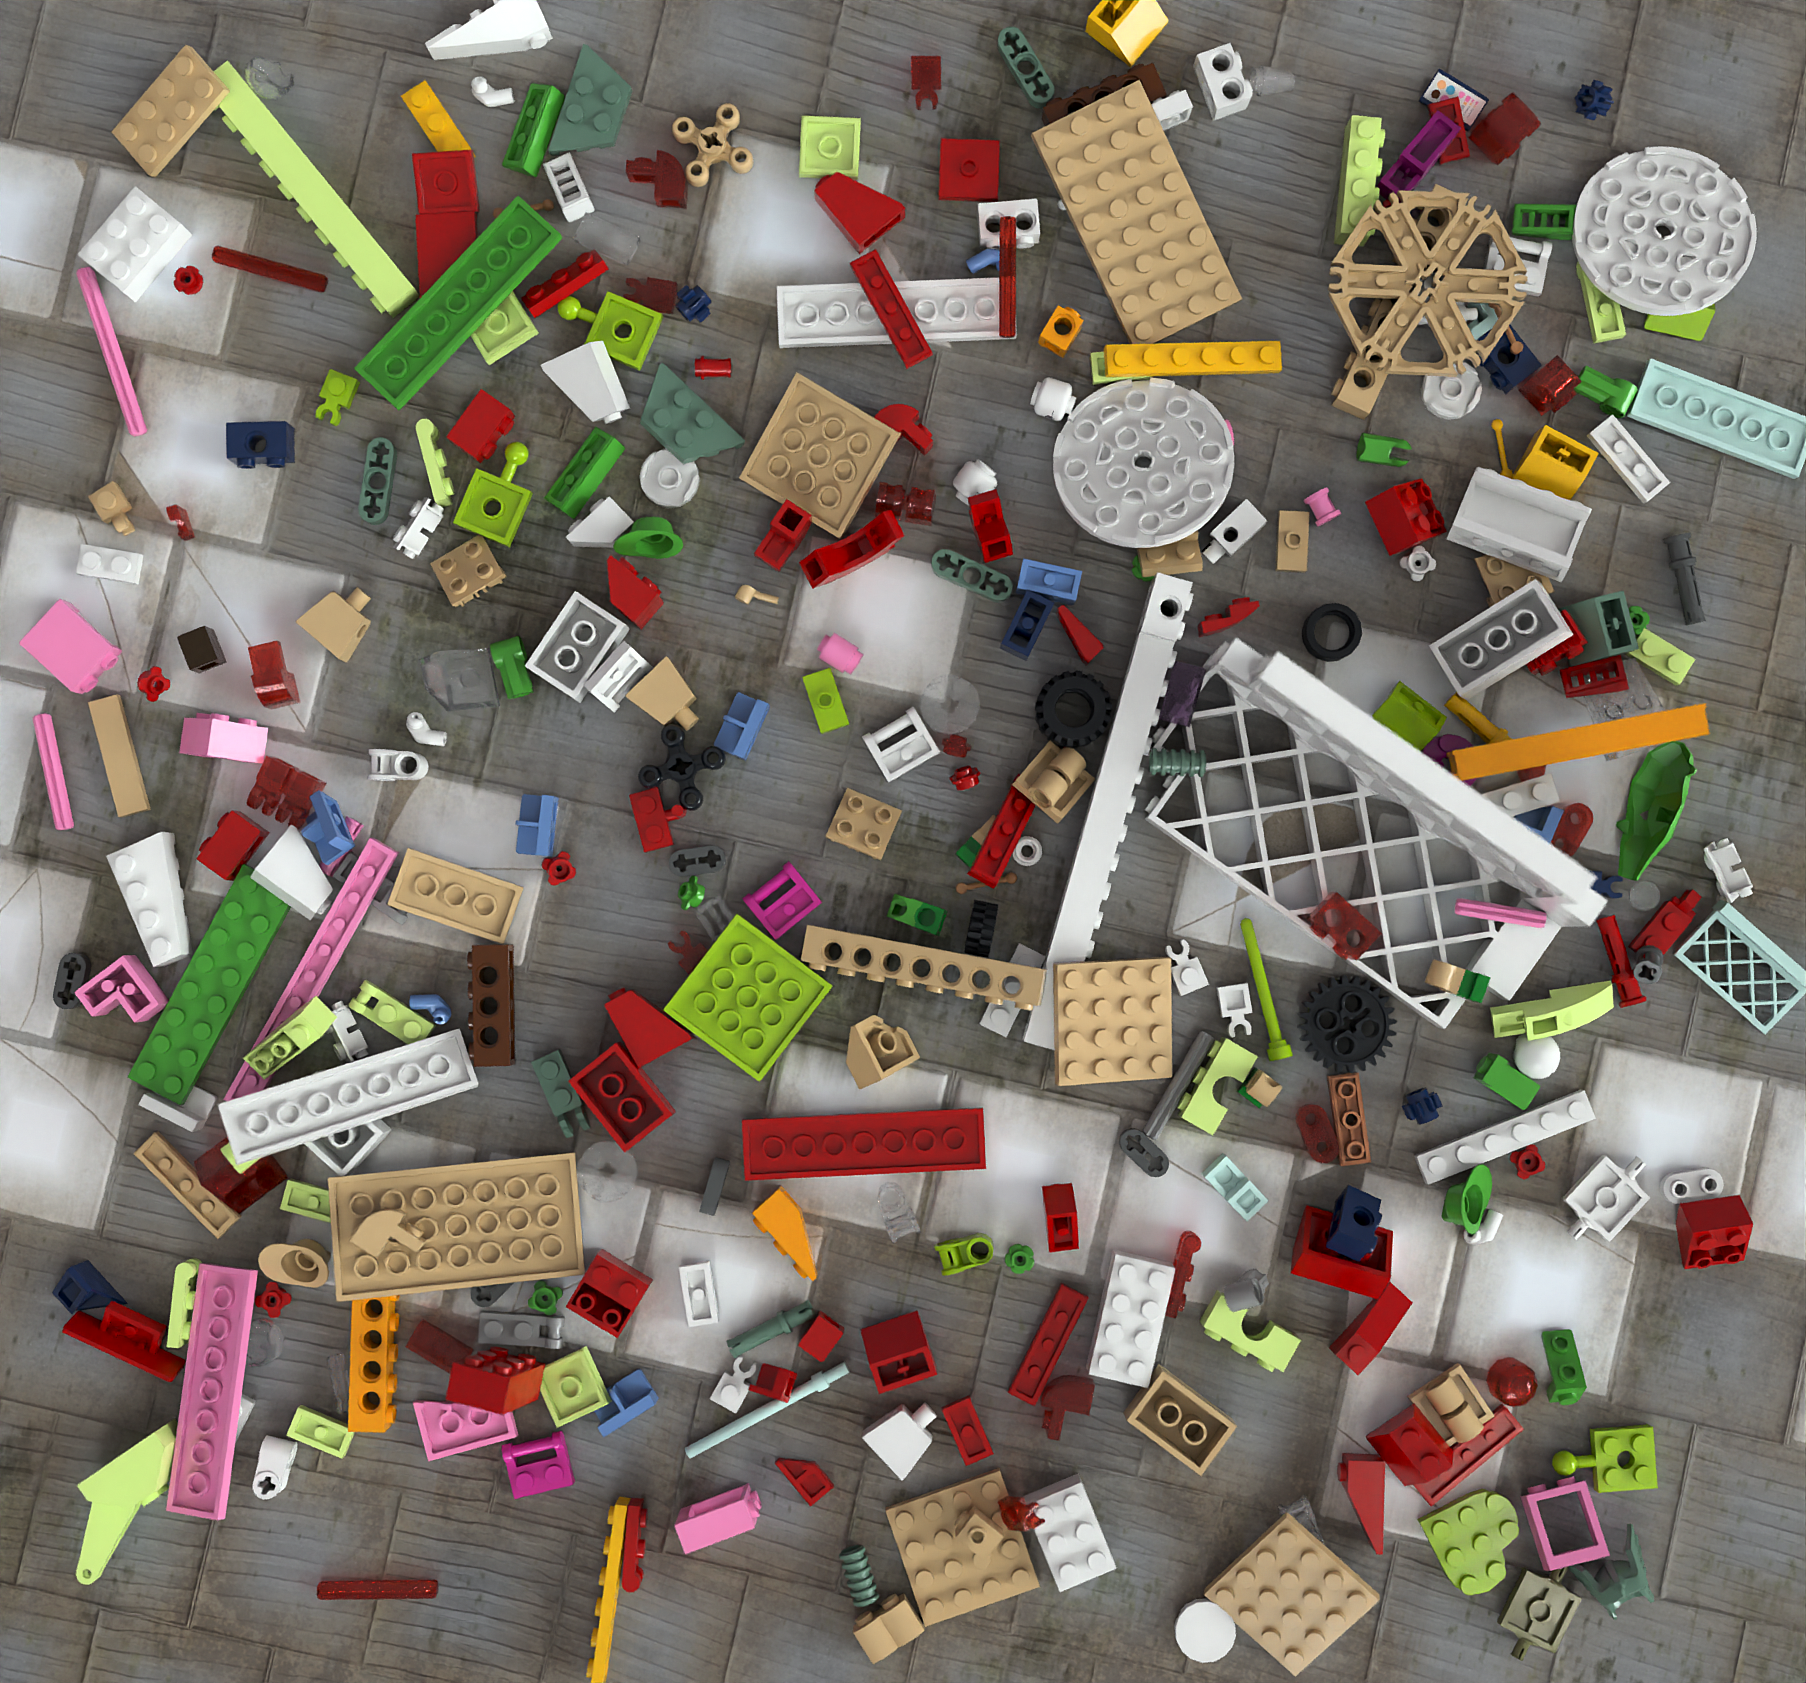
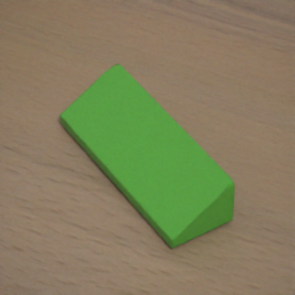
M531 83L502 163L504 168L537 177L565 100L564 94L553 85Z
M595 427L544 499L572 519L576 518L621 456L625 447L613 436Z

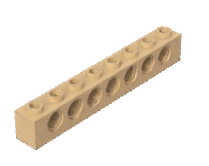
M1435 184V186L1432 188L1430 192L1453 191H1450L1440 185ZM1468 198L1465 199L1463 205H1466ZM1416 207L1421 211L1417 220L1414 218L1413 220L1429 251H1431L1452 220V213L1446 208ZM1427 217L1436 218L1439 226H1432L1428 222ZM1393 257L1392 261L1397 263L1395 257ZM1374 299L1368 311V315L1372 316L1368 326L1363 324L1360 329L1364 335L1370 336L1376 333L1379 328L1378 323L1384 321L1394 306L1391 299ZM1366 348L1360 357L1357 352H1350L1343 368L1347 369L1343 380L1338 378L1331 392V395L1335 396L1331 406L1362 420L1370 414L1388 375L1385 372L1391 365V362L1388 361L1384 369L1381 371L1377 370L1381 363L1379 356L1378 360L1369 359L1366 363L1364 357L1366 350L1369 348ZM1354 376L1363 377L1366 381V387L1357 386L1354 382Z
M807 925L801 961L809 962L808 968L826 971L827 966L838 968L837 974L855 977L857 971L867 973L866 979L884 982L885 977L897 979L896 985L914 988V983L926 985V991L943 993L944 988L956 990L955 996L973 999V995L978 994L985 996L984 1002L1003 1005L1004 999L1014 1001L1015 1008L1031 1011L1033 1010V1005L1041 1006L1048 970L813 925ZM834 943H838L842 948V954L837 960L832 959L829 955V948ZM864 948L868 949L871 953V961L865 966L858 960V954ZM892 954L898 955L901 960V965L896 971L890 970L887 966V959ZM922 959L930 964V972L925 977L920 976L916 971V965ZM950 965H955L960 970V977L954 983L950 982L945 974L946 969ZM981 970L986 971L990 976L989 985L985 988H980L975 982V976ZM1010 976L1016 977L1020 982V988L1015 994H1011L1005 989V981Z

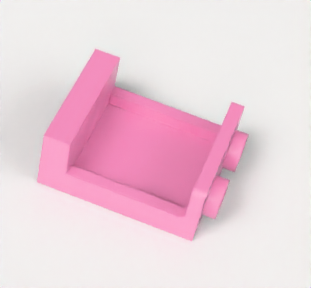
M59 599L24 636L19 644L70 691L83 694L84 692L91 691L98 683L97 678L105 670L111 669L118 662V656L122 650L118 646L111 644L78 614L79 610L73 604Z

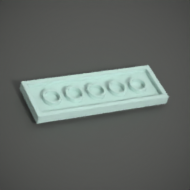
M1649 359L1646 362L1637 387L1638 391L1630 405L1627 417L1789 478L1795 479L1799 477L1806 459V416L1657 360Z

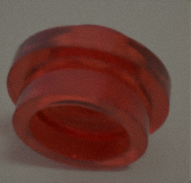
M950 734L949 738H943L942 740L944 745L943 752L946 754L965 758L967 751H971L972 746L967 743V738Z

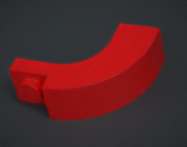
M890 509L882 512L852 535L828 546L815 549L801 560L799 564L812 589L840 579L871 563L893 549L895 543L905 535Z

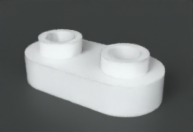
M1709 1168L1685 1170L1665 1175L1660 1182V1193L1664 1199L1675 1204L1714 1199L1721 1194L1724 1183L1721 1175L1715 1170ZM1708 1179L1712 1181L1710 1189L1705 1188V1182ZM1678 1184H1681L1683 1187L1680 1194L1675 1192V1187Z

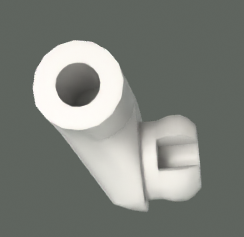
M475 77L472 80L471 91L474 97L487 107L515 103L512 88L495 90L487 84L484 77Z
M418 712L408 715L406 726L417 743L445 746L446 732L431 730L423 716Z
M1489 1209L1484 1222L1480 1224L1476 1234H1469L1464 1230L1463 1236L1465 1241L1470 1245H1479L1493 1240L1503 1215Z

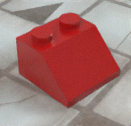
M1415 1403L1366 1435V1439L1404 1486L1428 1483L1453 1466V1450Z

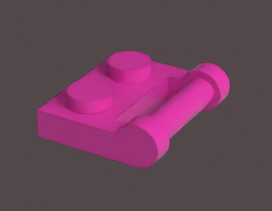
M790 861L782 866L783 870L752 895L748 893L742 898L775 940L823 903ZM791 878L796 885L766 910H763L759 903Z
M562 1430L553 1432L552 1436L517 1445L512 1443L502 1445V1456L506 1463L514 1499L574 1484V1475ZM552 1448L556 1450L557 1455L522 1464H518L517 1461L519 1456Z

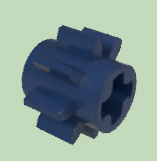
M1597 80L1592 81L1591 87L1582 84L1581 89L1574 98L1578 106L1576 113L1582 114L1586 119L1592 121L1596 119L1597 114L1606 116V112L1610 109L1611 104L1614 103L1610 94L1613 89L1604 86L1603 82Z
M685 285L676 293L679 302L675 304V307L688 322L695 318L701 323L711 314L707 306L712 301L698 285L693 289Z
M1425 1087L1405 1096L1408 1103L1402 1105L1407 1119H1416L1418 1125L1439 1117L1436 1109L1443 1105L1437 1093H1429Z

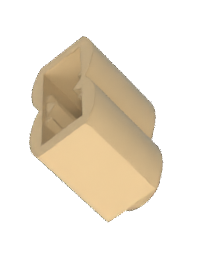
M905 1593L899 1596L896 1594L890 1595L882 1601V1607L873 1613L868 1610L855 1620L856 1624L853 1626V1633L872 1664L881 1661L897 1648L907 1644L924 1632V1624Z

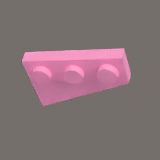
M415 1400L413 1402L428 1461L518 1436L512 1411L499 1415L455 1402Z

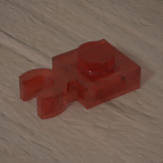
M911 56L912 90H920L915 98L917 110H921V101L925 98L932 101V110L937 109L938 96L933 89H941V56Z
M648 277L646 285H641L635 278L626 279L627 286L635 287L636 292L632 295L623 294V298L635 303L643 300L642 306L656 312L673 314L678 289L677 282Z
M681 930L679 933L685 939L684 945L676 946L670 940L668 946L673 952L681 953L684 956L678 961V964L690 974L708 949L701 942L693 947L690 935L686 931Z
M1006 1496L998 1501L1002 1521L1008 1530L1026 1532L1045 1523L1044 1518H1039L1034 1512L1039 1507L1037 1502L1032 1501L1026 1504L1024 1497Z

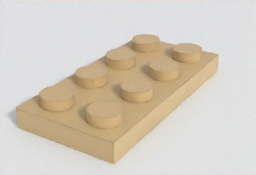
M185 45L112 130V133L149 176L156 177L227 96L230 90L191 46Z
M407 848L387 905L504 944L524 887Z

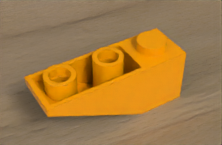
M779 1186L753 1210L752 1214L755 1216L753 1222L761 1232L765 1234L768 1231L774 1237L775 1241L773 1244L783 1256L790 1255L796 1262L793 1267L804 1279L809 1277L814 1281L817 1278V1270L801 1207L782 1186Z

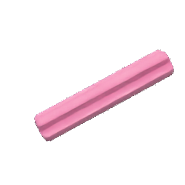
M1463 898L1457 899L1455 903V913L1457 915L1543 928L1546 924L1547 916L1542 911Z

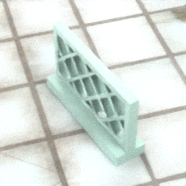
M1720 899L1712 907L1714 910L1672 954L1763 1034H1766L1806 994V971L1734 907ZM1717 919L1725 927V939L1708 940V928ZM1730 931H1731L1737 938H1731V939H1730ZM1703 934V940H1697ZM1743 942L1747 946L1748 959L1731 960V943ZM1725 943L1726 960L1709 961V944ZM1703 944L1704 961H1690L1683 955L1691 945ZM1753 952L1756 953L1760 958L1753 959ZM1748 963V980H1732L1731 964ZM1753 963H1767L1770 966V979H1754ZM1726 964V981H1713L1710 978L1709 965ZM1704 965V972L1697 966ZM1776 972L1783 978L1776 979ZM1771 983V1000H1755L1754 984ZM1776 983H1790L1796 991L1788 999H1777ZM1748 984L1749 1001L1734 1000L1732 997V985ZM1727 985V992H1725L1720 986ZM1749 1005V1012L1742 1006ZM1755 1005H1771L1772 1016L1764 1024L1755 1018Z

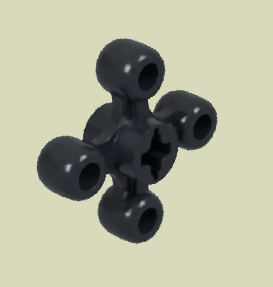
M668 724L661 731V740L670 751L669 760L662 766L646 765L642 767L638 773V780L642 786L648 789L658 787L665 780L671 779L676 781L680 786L679 802L685 810L695 811L703 804V795L694 784L695 775L702 769L718 770L722 768L725 764L726 756L724 751L716 746L706 748L699 755L688 754L684 749V730L679 725ZM672 731L678 733L674 741L668 739V735ZM713 753H717L719 756L716 763L709 762V756ZM680 760L686 764H691L685 769L686 774L684 775L679 771H673L679 766L678 761ZM654 772L655 779L647 782V773ZM689 794H695L696 801L693 804H688L686 801Z

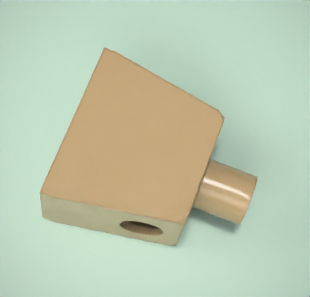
M358 587L347 599L332 591L303 614L296 623L338 659L347 662L371 624V621L360 612L371 598Z
M667 656L625 695L631 702L664 726L676 720L688 731L699 720L689 708L697 698Z

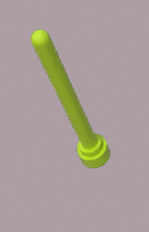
M1244 918L1240 926L1271 1041L1268 1043L1269 1049H1266L1269 1061L1293 1056L1291 1046L1281 1036L1253 924L1250 919Z

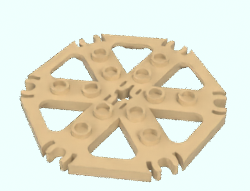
M1398 190L1397 195L1395 193L1389 195L1388 198L1392 205L1389 208L1383 207L1380 200L1375 201L1374 209L1376 213L1372 209V205H1370L1330 265L1339 266L1330 268L1329 275L1338 276L1341 282L1329 284L1328 291L1330 292L1328 296L1356 352L1360 357L1362 352L1369 348L1364 357L1366 363L1371 356H1379L1381 358V363L1377 368L1379 371L1384 369L1388 361L1391 362L1385 374L1456 377L1458 373L1462 375L1466 372V368L1463 365V361L1466 359L1471 360L1475 368L1481 364L1480 357L1484 363L1525 302L1518 301L1526 297V292H1518L1515 289V284H1525L1527 281V276H1525L1527 270L1496 210H1494L1489 219L1485 218L1490 211L1491 205L1487 204L1481 212L1476 211L1473 207L1478 198L1476 196H1473L1467 205H1463L1470 193ZM1416 207L1446 208L1452 213V220L1431 251H1429L1410 214L1411 210ZM1377 229L1382 232L1399 266L1355 264L1352 260V255L1365 235L1370 230ZM1481 234H1488L1492 237L1504 260V268L1502 270L1456 268L1475 239ZM1436 271L1432 281V285L1435 288H1427L1419 297L1418 294L1423 284L1420 279L1426 280ZM1414 286V290L1410 293L1409 291ZM1430 296L1431 298L1429 299V301L1425 303L1424 301L1426 300V298ZM1356 297L1398 299L1376 333L1370 336L1364 335L1361 332L1349 308V302ZM1456 302L1494 303L1500 307L1501 316L1487 337L1477 341L1474 339ZM1423 316H1425L1443 351V358L1437 363L1405 361L1401 356L1402 347Z

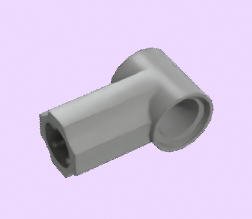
M1251 1269L1246 1271L1236 1283L1225 1285L1224 1295L1230 1311L1236 1312L1263 1305V1294L1265 1293V1288L1269 1285L1266 1274L1258 1272L1257 1269Z

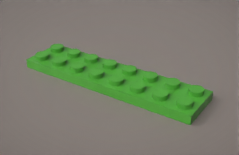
M517 196L354 369L397 410H400L563 237L520 196Z
M246 864L242 865L127 1077L178 1105L185 1104L291 906L250 877L255 869Z

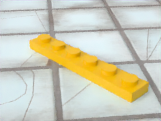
M1280 341L1111 344L1104 347L1105 377L1267 374L1282 371Z
M619 1497L615 1506L610 1505L607 1524L612 1525L611 1536H606L603 1555H608L607 1567L602 1566L599 1578V1585L604 1586L603 1597L597 1598L595 1616H599L600 1619L598 1628H593L591 1647H596L594 1658H589L586 1677L591 1678V1683H605L607 1679L625 1547L627 1510L631 1498Z

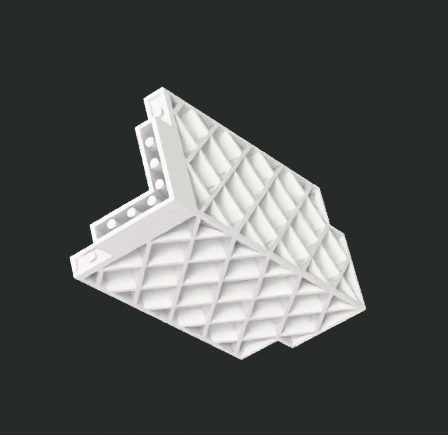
M1235 638L1230 644L1225 641L1222 646L1210 655L1202 666L1206 670L1200 680L1194 678L1185 690V693L1189 696L1184 703L1177 702L1168 714V717L1172 720L1164 729L1160 726L1152 736V742L1154 743L1152 748L1161 751L1163 743L1178 722H1181L1186 752L1195 750L1196 753L1191 721L1232 714L1240 758L1207 763L1206 771L1241 765L1249 810L1207 817L1201 777L1198 774H1194L1190 779L1197 819L1167 824L1158 818L1157 814L1184 778V776H1179V773H1175L1174 776L1169 775L1162 786L1166 790L1161 797L1154 796L1145 808V811L1149 813L1145 820L1437 1028L1445 1029L1466 999L1442 991L1440 988L1439 992L1408 996L1398 989L1392 953L1432 947L1434 960L1447 963L1445 944L1485 938L1465 969L1491 977L1487 990L1501 1000L1510 1001L1561 927H1590L1608 902V900L1590 888L1597 878L1279 652H1276L1271 657L1267 655L1263 657L1238 638ZM1215 673L1220 675L1227 683L1231 706L1192 713L1187 712L1208 680ZM1262 709L1282 719L1287 725L1291 750L1250 756L1243 712ZM1322 752L1344 763L1348 770L1351 793L1311 799L1304 755ZM1293 757L1300 802L1259 808L1252 763ZM1382 795L1406 807L1412 837L1373 843L1365 797ZM1353 800L1361 845L1321 852L1313 806ZM1301 808L1309 854L1268 860L1261 815ZM1250 817L1258 862L1227 867L1214 858L1208 823ZM1199 825L1202 848L1175 829ZM1443 838L1468 851L1473 880L1434 886L1426 840ZM1413 842L1421 888L1382 895L1374 849ZM1362 851L1370 897L1329 903L1322 857ZM1310 860L1318 905L1287 910L1275 901L1269 866ZM1259 868L1263 892L1235 872ZM1503 881L1520 890L1509 906L1542 911L1547 916L1546 924L1543 928L1500 921L1495 925L1494 920L1480 918L1482 931L1443 937L1435 892L1474 886L1476 901L1491 903L1487 884ZM1422 895L1430 940L1391 946L1383 901ZM1371 903L1379 948L1348 953L1336 943L1331 910ZM1319 912L1323 934L1296 915ZM1380 955L1384 978L1358 959ZM1443 999L1434 1013L1420 1004L1421 1002Z

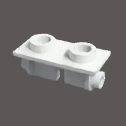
M426 497L422 501L417 500L409 511V515L412 516L406 527L401 525L393 537V540L396 541L393 548L400 550L402 546L405 547L403 554L411 559L415 555H420V552L429 540L427 536L420 532L421 529L425 528L433 533L440 520L444 517L442 515L444 508L436 503L430 507L428 504L431 499Z
M1728 838L1717 841L1716 844L1711 842L1704 848V861L1710 870L1713 869L1716 875V886L1720 895L1726 897L1727 902L1730 904L1739 895L1743 898L1753 894L1751 890L1753 885L1745 868L1733 871L1731 867L1742 862L1733 842L1730 843Z
M343 1001L333 1004L331 1006L333 1009L332 1013L337 1018L327 1029L326 1033H332L336 1041L333 1048L339 1060L345 1059L346 1064L354 1061L352 1058L354 1055L357 1060L369 1055L366 1050L369 1047L360 1029L350 1034L347 1031V1028L357 1024L349 1006L344 1005Z

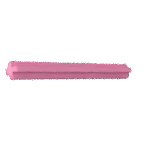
M90 267L78 269L76 275L128 431L133 436L143 435L147 432V428L95 272Z

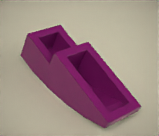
M1437 111L1379 181L1377 188L1380 189V195L1387 200L1391 193L1397 195L1398 190L1413 191L1461 130V127L1440 111Z

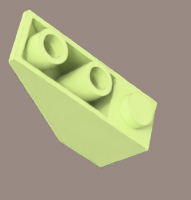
M315 996L296 1010L246 1054L243 1059L265 1080L322 1037L337 1017Z

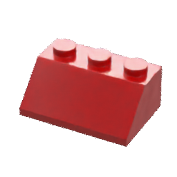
M1306 1205L1293 1247L1291 1274L1379 1299L1391 1279L1393 1231L1378 1227L1375 1230V1236L1378 1237L1373 1252L1371 1254L1367 1252L1360 1262H1357L1325 1247L1333 1213Z

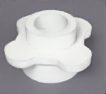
M1415 546L1409 556L1401 558L1400 566L1408 570L1413 581H1421L1427 571L1435 569L1436 561L1425 551L1423 546ZM1419 561L1421 565L1416 566L1415 562Z

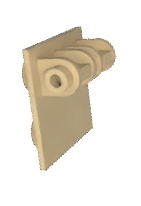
M480 535L475 536L430 563L451 605L455 607L459 605L465 606V603L475 598L473 594L478 598L480 597L478 591L482 589L486 593L488 592L486 586L492 588L499 583H503L502 579L507 577L501 566L498 565L484 537Z
M1487 554L1474 559L1490 594V597L1487 598L1489 607L1535 579L1543 585L1548 594L1555 592L1549 578Z
M847 788L825 837L831 839L832 842L835 841L843 844L849 849H855L856 852L867 854L873 857V859L881 860L902 810Z

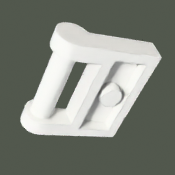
M1491 236L1484 269L1502 270L1504 268V260L1501 255H1498L1499 251ZM1510 237L1516 251L1538 255L1536 262L1522 260L1527 270L1525 274L1527 281L1525 284H1515V289L1518 292H1526V295L1539 297L1543 290L1548 259L1552 251V242L1542 241L1537 243Z
M623 641L583 686L615 713L625 695L653 667Z
M914 707L906 710L905 715L873 734L868 732L862 736L863 741L888 783L940 753ZM913 724L916 732L882 752L880 751L877 744Z

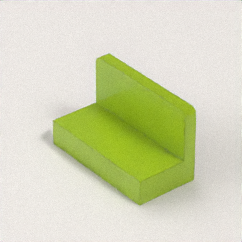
M1715 304L1683 315L1659 316L1648 314L1644 322V328L1701 341L1716 311Z
M1401 681L1392 688L1387 699L1372 715L1375 721L1419 752L1440 732L1447 718Z

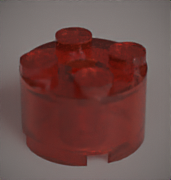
M1514 92L1507 95L1501 101L1503 104L1494 108L1473 129L1472 134L1468 136L1470 141L1496 165H1499L1505 158L1508 159L1521 146L1519 143L1526 136L1529 137L1541 125L1536 114Z

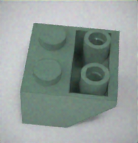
M1624 590L1558 608L1559 612L1566 609L1571 614L1588 641L1587 644L1582 646L1584 651L1572 659L1567 658L1569 667L1620 654H1627L1639 649Z

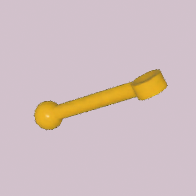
M1495 419L1492 421L1491 427L1496 433L1502 467L1500 475L1511 479L1513 473L1507 465L1501 432L1503 422L1500 419Z

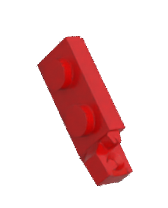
M1687 889L1679 899L1673 896L1669 901H1665L1628 947L1636 953L1643 946H1655L1664 955L1692 922V918L1696 915L1692 909L1702 896L1693 889Z

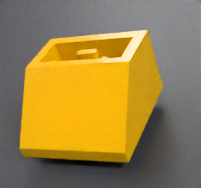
M1101 0L1088 16L1085 32L1131 68L1167 25L1169 20L1156 0Z
M1544 425L1534 434L1511 479L1521 480L1529 486L1540 490H1549L1556 496L1571 500L1587 477L1599 453Z

